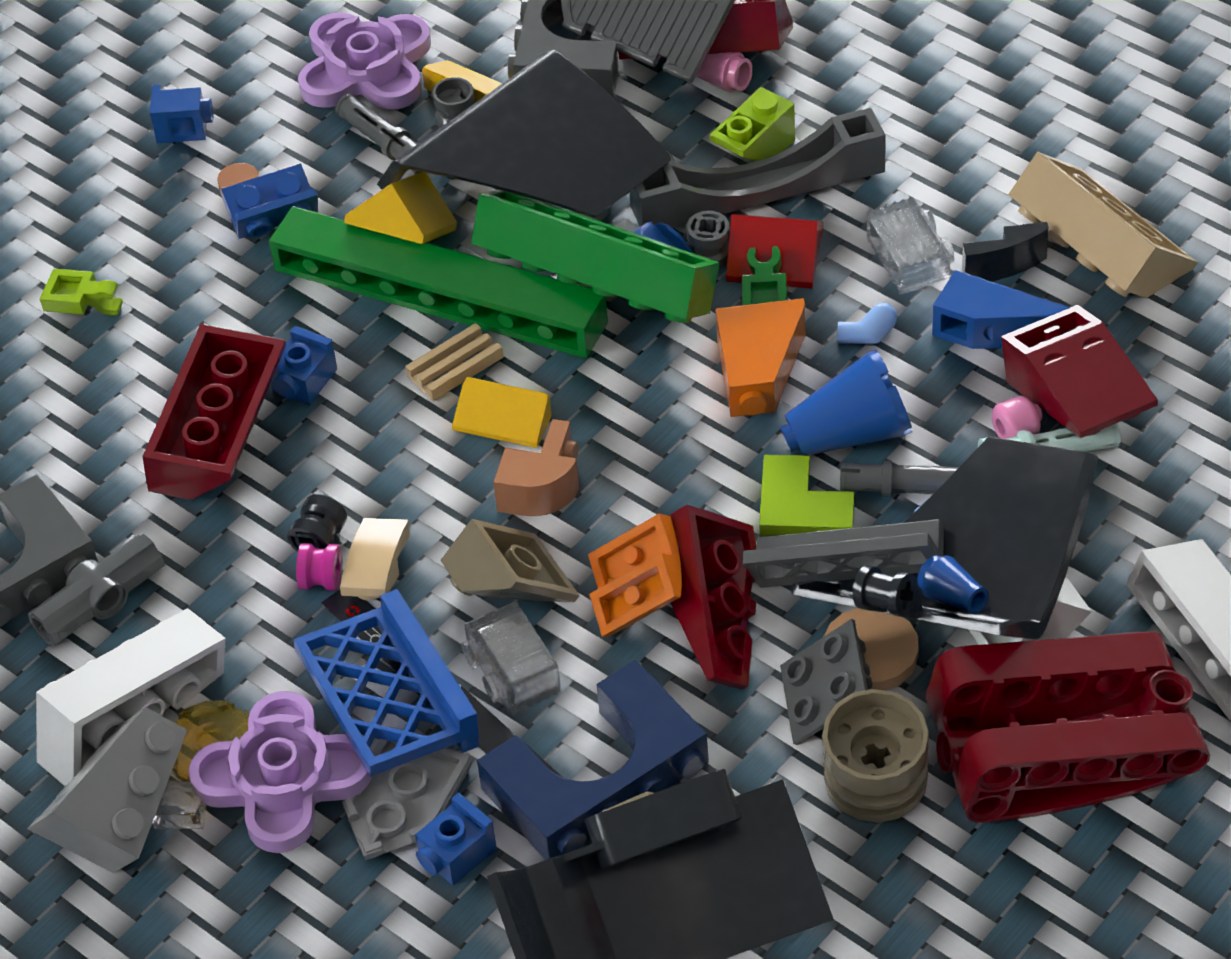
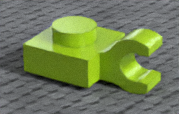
M66 269L52 270L39 298L43 311L84 315L88 305L103 314L117 315L123 304L122 298H114L118 288L117 282L111 280L96 281L94 273L91 271Z

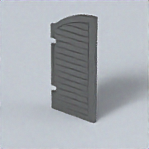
M561 0L564 17L562 27L583 36L590 25L595 28L591 35V40L617 42L618 52L653 67L657 65L658 60L662 56L667 59L663 66L664 72L692 83L735 0Z

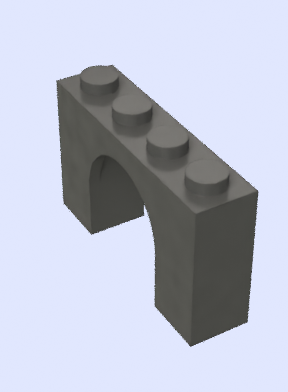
M522 0L520 8L522 26H516L514 49L516 54L509 55L508 78H511L547 51L555 50L575 64L614 97L619 75L617 42L570 40L559 37L550 32V30L564 21L561 0Z
M38 474L0 494V506L6 525L24 546L18 561L9 570L0 575V627L34 606L40 605L66 586L68 575L79 563L90 559L98 562L90 537Z

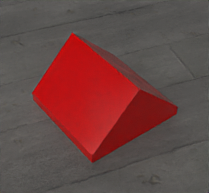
M731 214L727 282L742 283V275H754L750 271L747 259L749 248H755L759 262H768L772 258V247L778 246L782 260V266L778 273H786L787 287L813 289L824 227L823 221Z

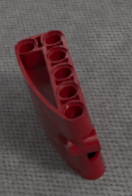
M1147 631L955 647L944 652L936 661L926 691V700L938 732L936 739L938 764L944 774L952 773L966 817L975 823L1013 820L1057 813L1122 798L1195 773L1205 767L1210 760V753L1198 723L1188 708L1193 695L1192 684L1185 676L1176 672L1162 636L1156 632Z

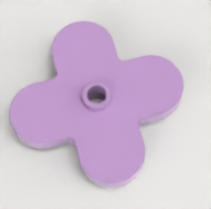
M341 12L330 13L320 17L311 25L309 30L312 50L319 58L304 66L298 76L300 93L303 100L316 107H334L342 96L351 93L355 96L363 95L372 104L383 109H400L411 105L419 98L422 92L420 72L412 63L423 57L431 47L429 25L424 19L411 14H400L389 18L377 16L378 22H362L359 16Z
M290 691L274 692L261 698L251 709L248 719V731L244 733L240 740L236 736L233 741L217 742L204 747L194 756L189 766V778L195 796L204 804L212 807H245V822L251 841L260 849L272 853L294 850L308 840L314 828L316 803L352 798L360 794L372 779V776L370 777L346 734L323 735L320 731L317 733L316 720L311 703L302 695Z

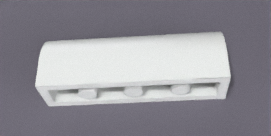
M1203 539L1142 550L1126 586L1231 721L1230 573Z

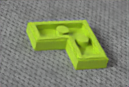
M764 454L759 536H778L853 528L854 492L809 491V455Z

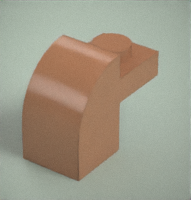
M552 419L541 453L505 448L493 481L497 512L522 516H543L564 508L574 499L579 490L577 469L578 442L572 441L570 421Z

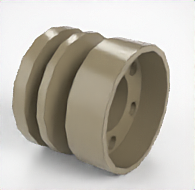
M879 689L852 693L835 704L825 718L822 734L824 781L829 798L845 814L860 821L875 823L899 819L916 808L926 793L928 780L927 755L929 731L923 713L911 700L893 691Z

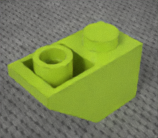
M760 87L710 134V141L743 158L759 161L784 151L795 141V103Z

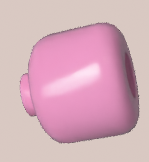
M1016 396L998 403L992 410V423L999 438L1004 439L1016 436L1017 432L1021 430L1030 431L1033 435L1040 432V421L1043 418L1041 409L1025 396Z

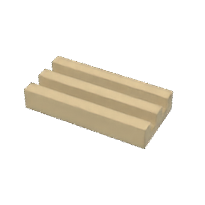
M475 323L406 365V374L417 387L434 401L462 384L466 377H473L504 357L503 348L497 342L493 344L492 337L488 333L482 334L481 327ZM483 350L482 352L478 353L477 355H475L474 357L470 358L469 360H467L466 362L463 363L464 360H466V359H468L469 357L473 356V355L476 354L477 352ZM448 371V373H446L445 375L436 379L432 383H429L430 381L434 380L435 378L439 377L440 375Z

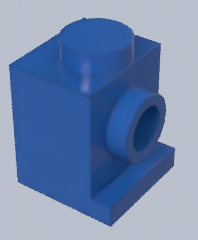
M152 85L150 117L156 143L206 140L207 123H213L214 119L213 104L211 98H203L201 87L161 90L160 85Z
M294 326L290 331L291 338L286 343L285 350L271 381L272 391L277 392L284 398L296 399L310 405L337 371L333 341L330 338Z
M459 792L451 798L452 805L415 834L418 847L416 856L422 867L431 875L435 876L439 873L451 885H455L497 849L493 821Z

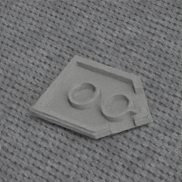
M379 739L372 753L375 757L391 751L397 743ZM446 747L372 776L369 785L360 794L343 800V808L364 859L368 860L416 843L415 834L449 807L451 798L455 796L474 762V756Z

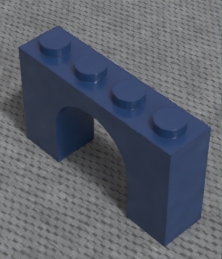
M636 660L596 684L599 713L633 749L629 760L615 773L592 781L566 779L546 767L518 735H515L477 759L481 789L545 860L582 848L591 839L584 821L585 819L642 793H656L670 788L683 778L695 776L709 762L707 733Z

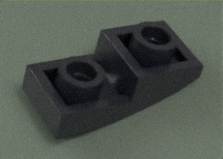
M1048 223L1004 226L1003 239L963 243L962 272L992 282L1016 275L1036 266L1047 259Z

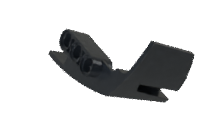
M725 769L702 775L585 819L584 821L592 841L590 845L527 867L496 872L487 876L515 959H727L834 920L784 779L735 796Z

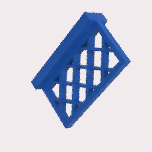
M398 589L380 595V608L293 639L295 651L370 777L454 744L458 746L461 753L480 747L478 719L475 709ZM378 626L382 633L377 643L356 639L360 632ZM325 645L339 648L333 660L315 656L311 651ZM349 651L370 655L364 667L345 663L344 660ZM380 658L400 662L401 666L397 674L376 670L375 668ZM338 674L358 680L352 691L332 687L331 684L335 676ZM368 682L390 686L384 698L363 694V691ZM400 689L420 693L421 695L416 706L394 700ZM355 706L377 710L372 722L352 719L350 716ZM390 713L407 717L409 720L404 730L382 726L386 715ZM419 721L440 725L443 730L430 736L414 733ZM375 738L397 743L393 750L375 757L370 750Z

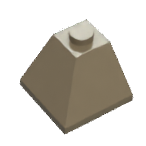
M471 519L440 560L451 576L450 581L459 592L467 596L475 594L494 599L575 602L580 596L535 533Z

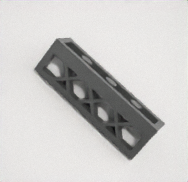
M937 519L757 538L756 550L743 551V565L760 588L793 585V583L809 580L828 582L855 579L858 571L866 565L877 567L883 574L896 575L899 572L919 573L921 566L927 559L935 555L943 556L944 527L940 520Z

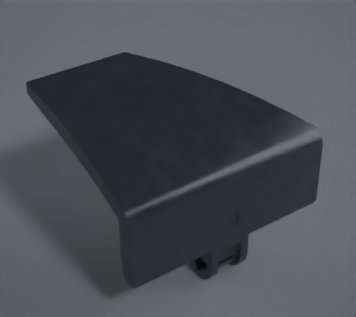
M549 50L394 160L377 185L382 190L391 183L401 180L406 171L412 169L445 176L451 180L459 179L503 190L596 218L667 165L671 160V156L649 131L597 82L559 52Z
M988 436L948 480L904 522L940 520L944 527L943 556L953 557L989 592L986 606L977 614H971L964 609L927 599L918 586V573L899 572L896 575L883 574L879 568L869 565L863 566L858 571L855 579L839 580L837 583L816 580L793 583L791 594L853 606L868 611L892 614L903 618L919 619L1006 637L1037 640L1043 635L1067 574L1089 500L1098 456L1090 452Z

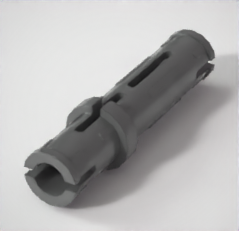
M345 94L337 102L335 111L338 116L345 119L362 134L381 147L382 153L389 159L396 160L417 145L412 140L411 133L403 127L393 126L381 115L357 99L354 94ZM412 170V172H413L414 174H418V173H421V172H422V171Z
M883 460L882 464L841 462L840 491L881 492V497H891V493L934 494L959 467L892 465V460Z

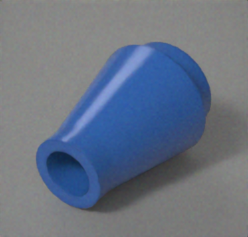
M932 556L924 562L919 570L917 583L927 599L964 609L971 614L979 613L986 606L989 599L988 590L981 586L953 557Z

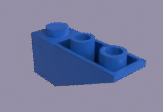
M954 270L933 304L932 335L971 349L1002 348L1001 336L1070 307Z

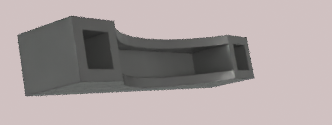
M870 107L831 117L820 128L796 145L774 156L753 163L723 168H702L683 165L670 160L667 165L629 192L630 207L639 227L648 222H652L653 225L661 222L673 228L687 224L690 217L702 211H715L726 214L885 172L886 135Z

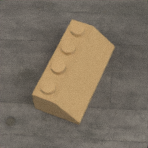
M1037 152L1008 194L1021 205L1018 209L1021 215L1033 223L1047 222L1049 238L1062 247H1073L1079 252L1076 256L1078 262L1093 272L1102 271L1108 276L1105 283L1124 297H1127L1129 293L1148 298L1193 270L1198 263L1081 168L1043 153Z

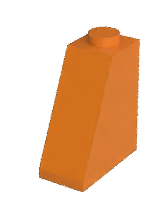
M804 298L716 308L717 342L730 417L775 412L806 335Z

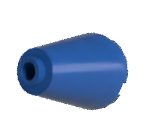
M876 349L866 353L785 414L787 424L781 426L780 429L791 452L799 449L802 455H813L904 437L913 432L900 394L886 374L889 371Z

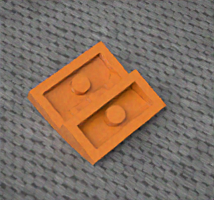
M659 513L588 554L598 587L589 596L602 637L608 638L681 597V561L671 517Z

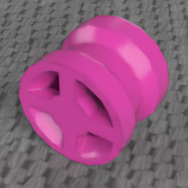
M301 543L296 564L297 585L300 590H310L314 586H323L328 591L339 590L342 578V550L340 545L329 544L325 549H319L310 543Z

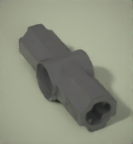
M145 534L131 539L99 563L92 559L79 563L68 575L66 586L27 613L30 624L35 628L39 637L51 646L52 644L56 645L93 617L101 620L111 618L122 609L126 603L129 591L165 566L163 556L156 548L154 542Z

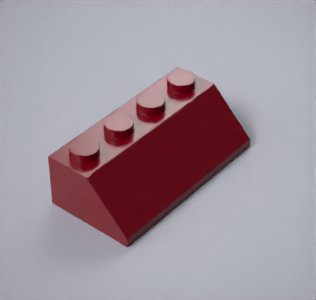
M200 324L142 456L148 492L192 500L231 480L285 350L286 340Z

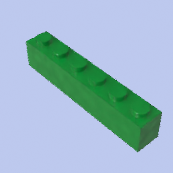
M503 190L479 193L471 244L487 249L489 256L499 259L513 258L522 261L521 266L531 271L553 272L557 274L559 281L569 284L583 283L592 286V292L601 296H620L629 300L628 304L637 309H656L665 312V318L670 321L689 323L692 318L710 314L720 262L532 198Z

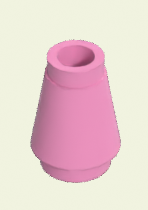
M740 52L707 54L696 76L729 93L737 90L743 91L750 83L752 77V63Z

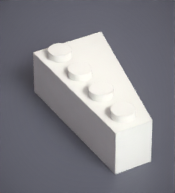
M187 608L175 616L161 621L155 627L135 638L123 642L117 648L97 659L88 661L82 667L57 681L47 684L36 692L37 763L64 786L69 784L84 767L88 759L122 722L145 707L161 716L170 706L178 710L224 673L225 637Z

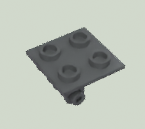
M850 619L780 665L792 740L795 745H798L824 728L825 718L836 703L852 693L869 690L873 686L872 678L870 677V667L866 664L864 657L866 646L864 641L859 639L855 620Z

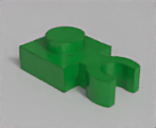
M778 246L772 247V258L768 262H759L755 248H749L747 259L750 271L754 275H742V305L788 300L786 273H778L782 266Z

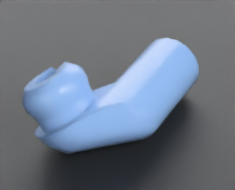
M879 303L873 306L860 322H838V343H879L895 326L898 317L897 311L890 304Z

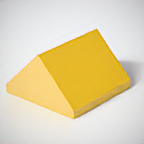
M426 172L391 183L347 213L344 219L345 224L420 244L455 231L457 221Z

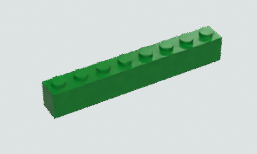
M292 206L269 240L275 271L471 326L477 323L483 330L585 359L590 355L608 324L606 296L595 294L592 292L591 287L564 283L551 276L540 275L515 268L511 265H504L471 254L442 248L432 243L420 244L345 224L344 220L326 216L315 211Z

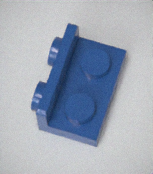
M301 163L221 189L222 199L238 239L247 236L255 238L266 235L273 228L281 224L292 206L318 212V195L314 188L311 189Z

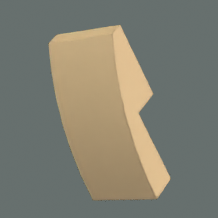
M363 519L346 560L340 585L341 596H358L363 600H374L380 598V595L390 592L399 576L397 558L410 537L408 520Z

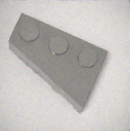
M146 707L122 722L88 759L73 780L57 794L56 799L27 829L112 873L137 860L140 857L187 729Z

